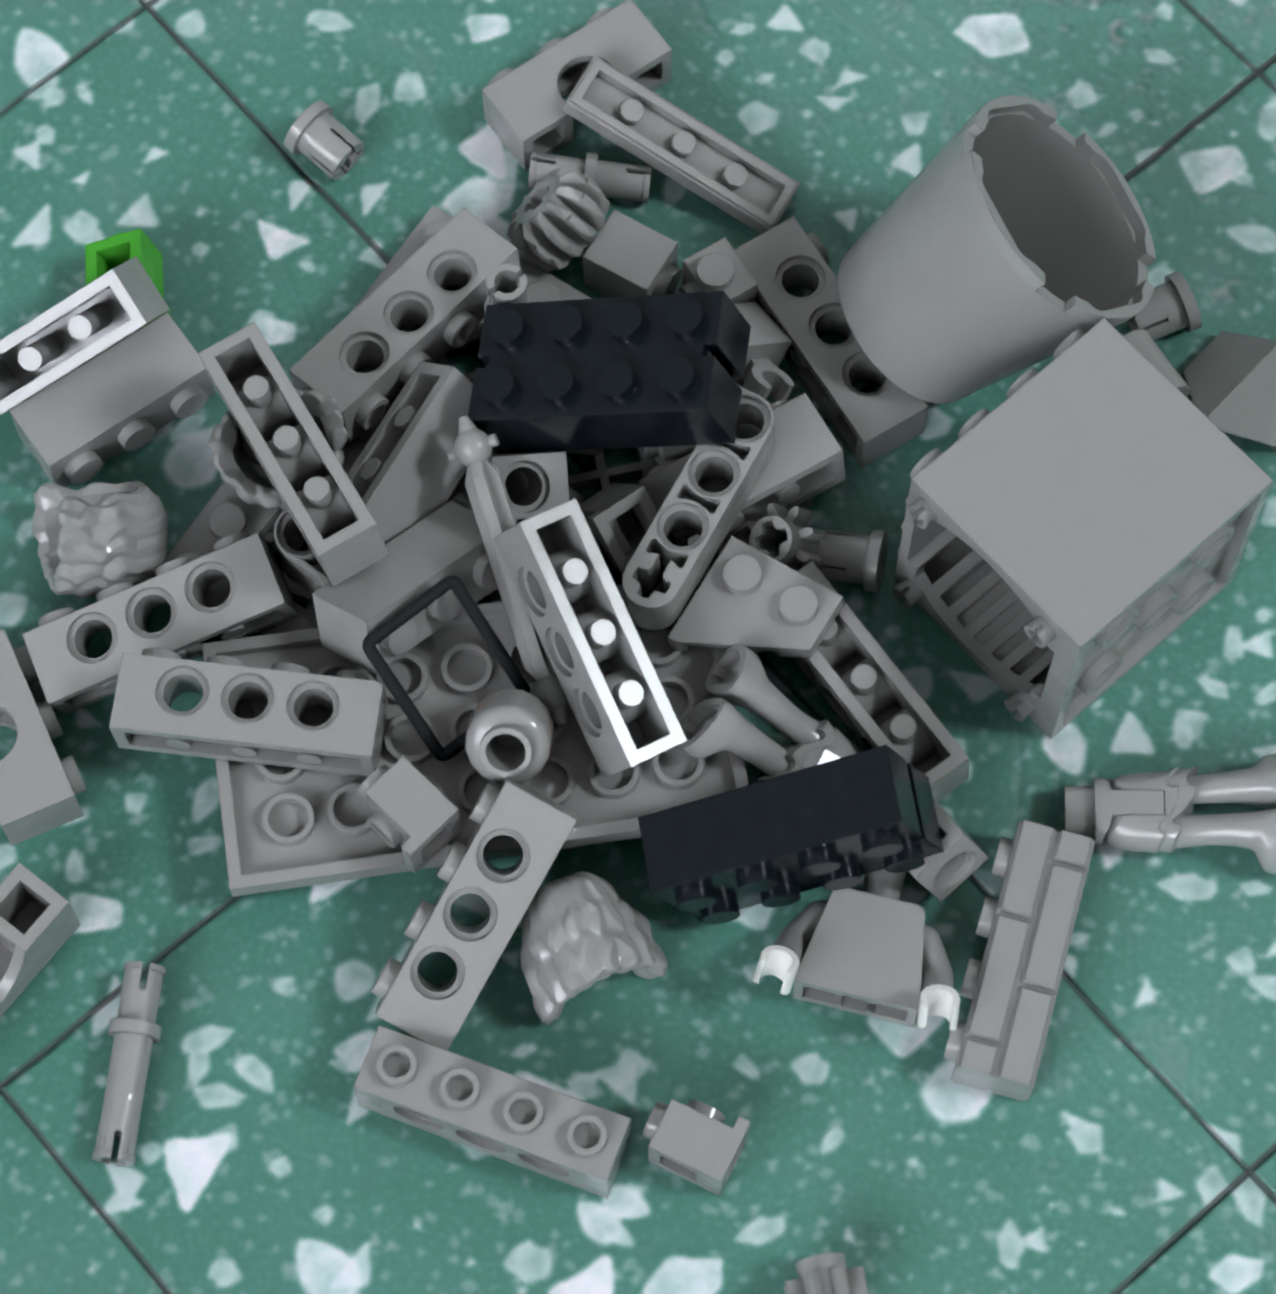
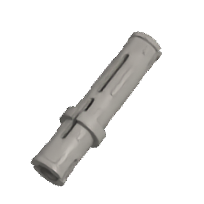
M127 961L124 963V977L117 1018H112L109 1024L108 1035L113 1037L114 1040L95 1150L92 1152V1160L103 1164H109L114 1137H118L120 1141L115 1166L135 1165V1151L153 1043L160 1041L162 1027L156 1024L163 980L167 969L155 963L149 964L144 990L139 988L143 961Z

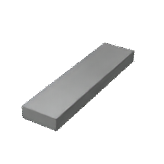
M596 55L590 61L561 109L759 234L777 225L800 186V183Z

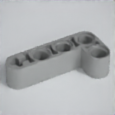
M739 386L742 394L737 426L751 424L762 431L750 439L735 437V443L687 445L694 448V451L625 567L622 584L626 608L632 621L641 628L651 631L662 630L673 625L681 616L773 455L775 449L773 410L768 401ZM717 476L731 482L727 489L714 493L705 491L699 486L704 480ZM679 530H692L701 536L695 543L689 546L681 547L668 541L671 535ZM661 565L665 568L663 572L665 594L660 591H654L662 579ZM641 590L652 594L649 598L642 597Z

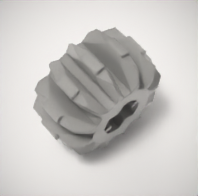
M568 165L552 170L543 181L536 182L534 189L528 195L523 196L524 201L512 214V222L509 224L507 236L518 248L520 254L532 265H538L545 272L565 268L574 257L582 255L584 248L589 243L595 241L594 236L597 231L605 225V216L609 212L610 201L605 197L595 181L586 173H580L573 166Z

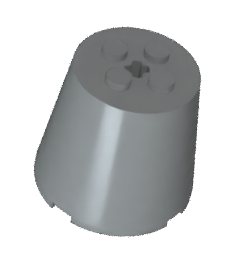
M1007 95L997 97L982 106L842 258L838 271V292L845 318L854 337L872 363L891 382L918 399L935 404H948L958 401L1053 356L1061 342L1077 329H1082L1086 333L1103 318L1113 327L1126 322L1142 311L1153 296L1155 287L1148 282L1147 266L1156 261L1155 248L1147 221L1134 193L1115 164L1086 132L1076 139L1055 122L1058 111L1042 102L1023 96Z

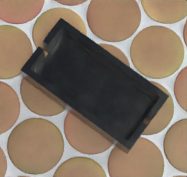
M724 291L486 305L478 358L488 368H476L468 417L477 429L484 431L487 435L496 433L499 445L493 448L499 454L735 443L742 394L741 388L733 379H744L751 326Z
M887 745L638 817L651 893L673 906L676 905L678 910L688 913L704 924H721L735 920L740 916V909L761 903L764 907L790 905L801 899L800 892L821 886L826 890L850 888L863 881L862 875L885 869L890 873L911 871L925 864L924 857L944 852L929 777L911 763L906 764V759Z

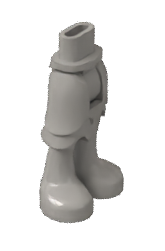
M740 643L726 649L711 667L705 680V689L715 695L716 698H709L698 703L687 714L680 725L687 741L677 745L686 754L696 758H706L721 751H728L740 756L763 772V774L757 777V780L760 782L862 752L838 728L833 727L828 720L817 721L792 703L769 681L760 658L751 649ZM733 705L744 707L753 712L794 743L780 746L748 721Z
M1276 754L1263 756L1252 767L1240 770L1197 774L1198 766L1185 769L1175 767L1159 772L1124 774L1109 780L1104 777H1093V786H1064V831L1083 836H1093L1094 841H1096L1095 844H1103V839L1106 837L1107 843L1111 846L1133 852L1173 853L1178 848L1198 846H1236L1247 848L1254 852L1263 871L1276 874ZM1195 804H1250L1262 809L1240 813L1192 814Z

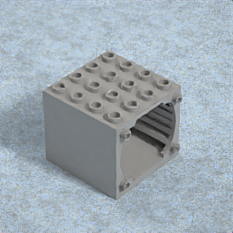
M1105 318L1086 333L1082 329L1072 332L1057 347L1053 354L1055 359L1039 373L1034 368L1024 372L1008 389L1006 393L1008 399L992 412L987 408L976 412L960 429L958 433L960 439L943 453L938 448L931 450L914 466L910 473L912 479L909 495L905 500L907 507L905 519L901 525L903 530L901 542L897 549L898 560L894 577L897 585L892 587L893 594L898 601L903 597L906 599L902 602L903 606L910 609L916 602L1010 697L1004 701V705L1010 714L1015 710L1018 712L1014 715L1017 721L1023 722L1029 716L1051 739L1233 581L1273 483V480Z

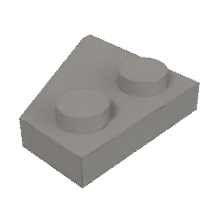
M731 536L668 635V644L677 651H689L690 646L729 648L734 644L740 643L751 649L755 654L762 651H771L780 657L811 658L843 608L844 599L842 595Z

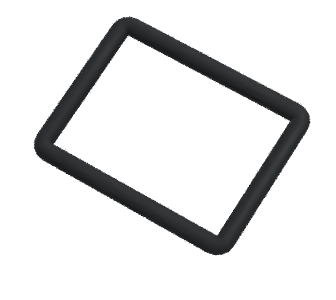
M447 576L369 633L362 643L365 655L433 757L439 761H447L465 748L466 731L443 748L376 648V645L450 589L459 600L514 687L530 693V687L462 581L456 576Z

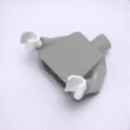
M885 869L865 874L861 891L850 888L832 890L828 901L820 900L809 904L781 930L773 945L763 949L753 976V982L759 984L762 976L773 975L778 977L783 982L780 990L782 995H788L794 983L792 995L794 999L914 1027L917 1018V1025L922 1029H926L927 1017L938 1015L950 1022V1031H954L957 1028L961 999L958 992L954 989L953 970L939 932L925 924V908L900 900L906 872L890 873Z

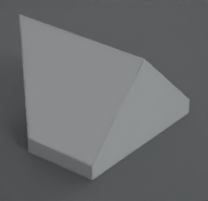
M1221 331L1182 372L1181 377L1186 380V383L1191 388L1190 396L1192 402L1222 432L1266 444L1276 452V341Z

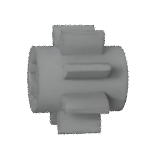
M774 503L768 504V516L761 518L757 522L748 521L747 523L751 530L749 535L750 546L796 571L811 561L815 565L821 566L822 560L818 556L820 540L826 537V532L807 525L812 513L809 509L794 506L788 512L786 507Z
M843 1252L824 1253L797 1261L795 1269L798 1279L785 1281L784 1287L785 1294H869L864 1267L858 1266L848 1269Z

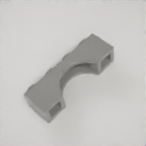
M20 863L16 865L0 884V1017L81 925L70 902Z

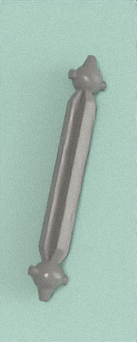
M463 416L459 418V435L455 439L454 448L447 450V456L451 463L458 460L467 466L465 487L524 669L537 681L532 695L537 696L549 709L550 715L557 726L567 723V706L569 702L494 540V537L518 524L502 473L489 461L492 448L499 445V440L496 433L487 435L484 431L477 429L468 416Z

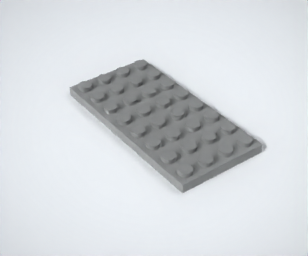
M705 572V574H704V576L702 577L701 581L699 582L697 588L695 589L693 595L691 596L689 602L691 601L692 597L694 596V594H695L696 591L698 590L699 586L701 585V583H702L703 580L705 579V577H706V575L708 574V572ZM662 578L654 591H660L665 594ZM617 584L616 586L625 604L623 584ZM641 590L642 597L649 598L652 594ZM503 602L477 604L530 687V694H532L537 681L523 667ZM466 611L388 665L443 748L467 730L470 717L480 701L492 692L506 688L516 689ZM678 619L673 625L665 629L652 631L641 628L634 623L681 725L687 714L698 703L709 698H716L715 695L705 689V680L716 659L726 648L690 646L689 651H677L669 646L667 637ZM318 627L202 644L204 662H206L209 656L224 655L237 658L249 667L271 669V666L275 663L286 662L304 666L310 670L311 674L336 676V673L340 670H357L372 675L375 681H383L378 673L374 674L323 647ZM384 683L388 699V710L379 767L387 765L390 768L404 756L459 809L463 830L420 870L440 867L453 843L456 841L466 847L478 823L469 819V815L487 783L496 788H499L500 784L482 777L471 765L465 748L447 761L436 760ZM260 699L247 700L237 708L235 715L244 719L255 718L264 712L268 703ZM570 704L567 706L566 724L557 726L553 720V743L550 756L543 769L529 781L522 782L523 785L575 813L577 821L561 849L641 838L638 817L749 785L745 759L728 751H721L706 758H696L686 754L677 746L631 768L603 778ZM315 706L303 713L300 722L307 726H319L331 717L333 711L327 707ZM215 759L229 888L233 897L411 871L405 864L401 848L402 843L400 842L395 848H392L378 836L367 822V818L371 813L368 803L358 794V790L368 776ZM499 835L487 842L483 855L486 860L522 855V847L513 837Z

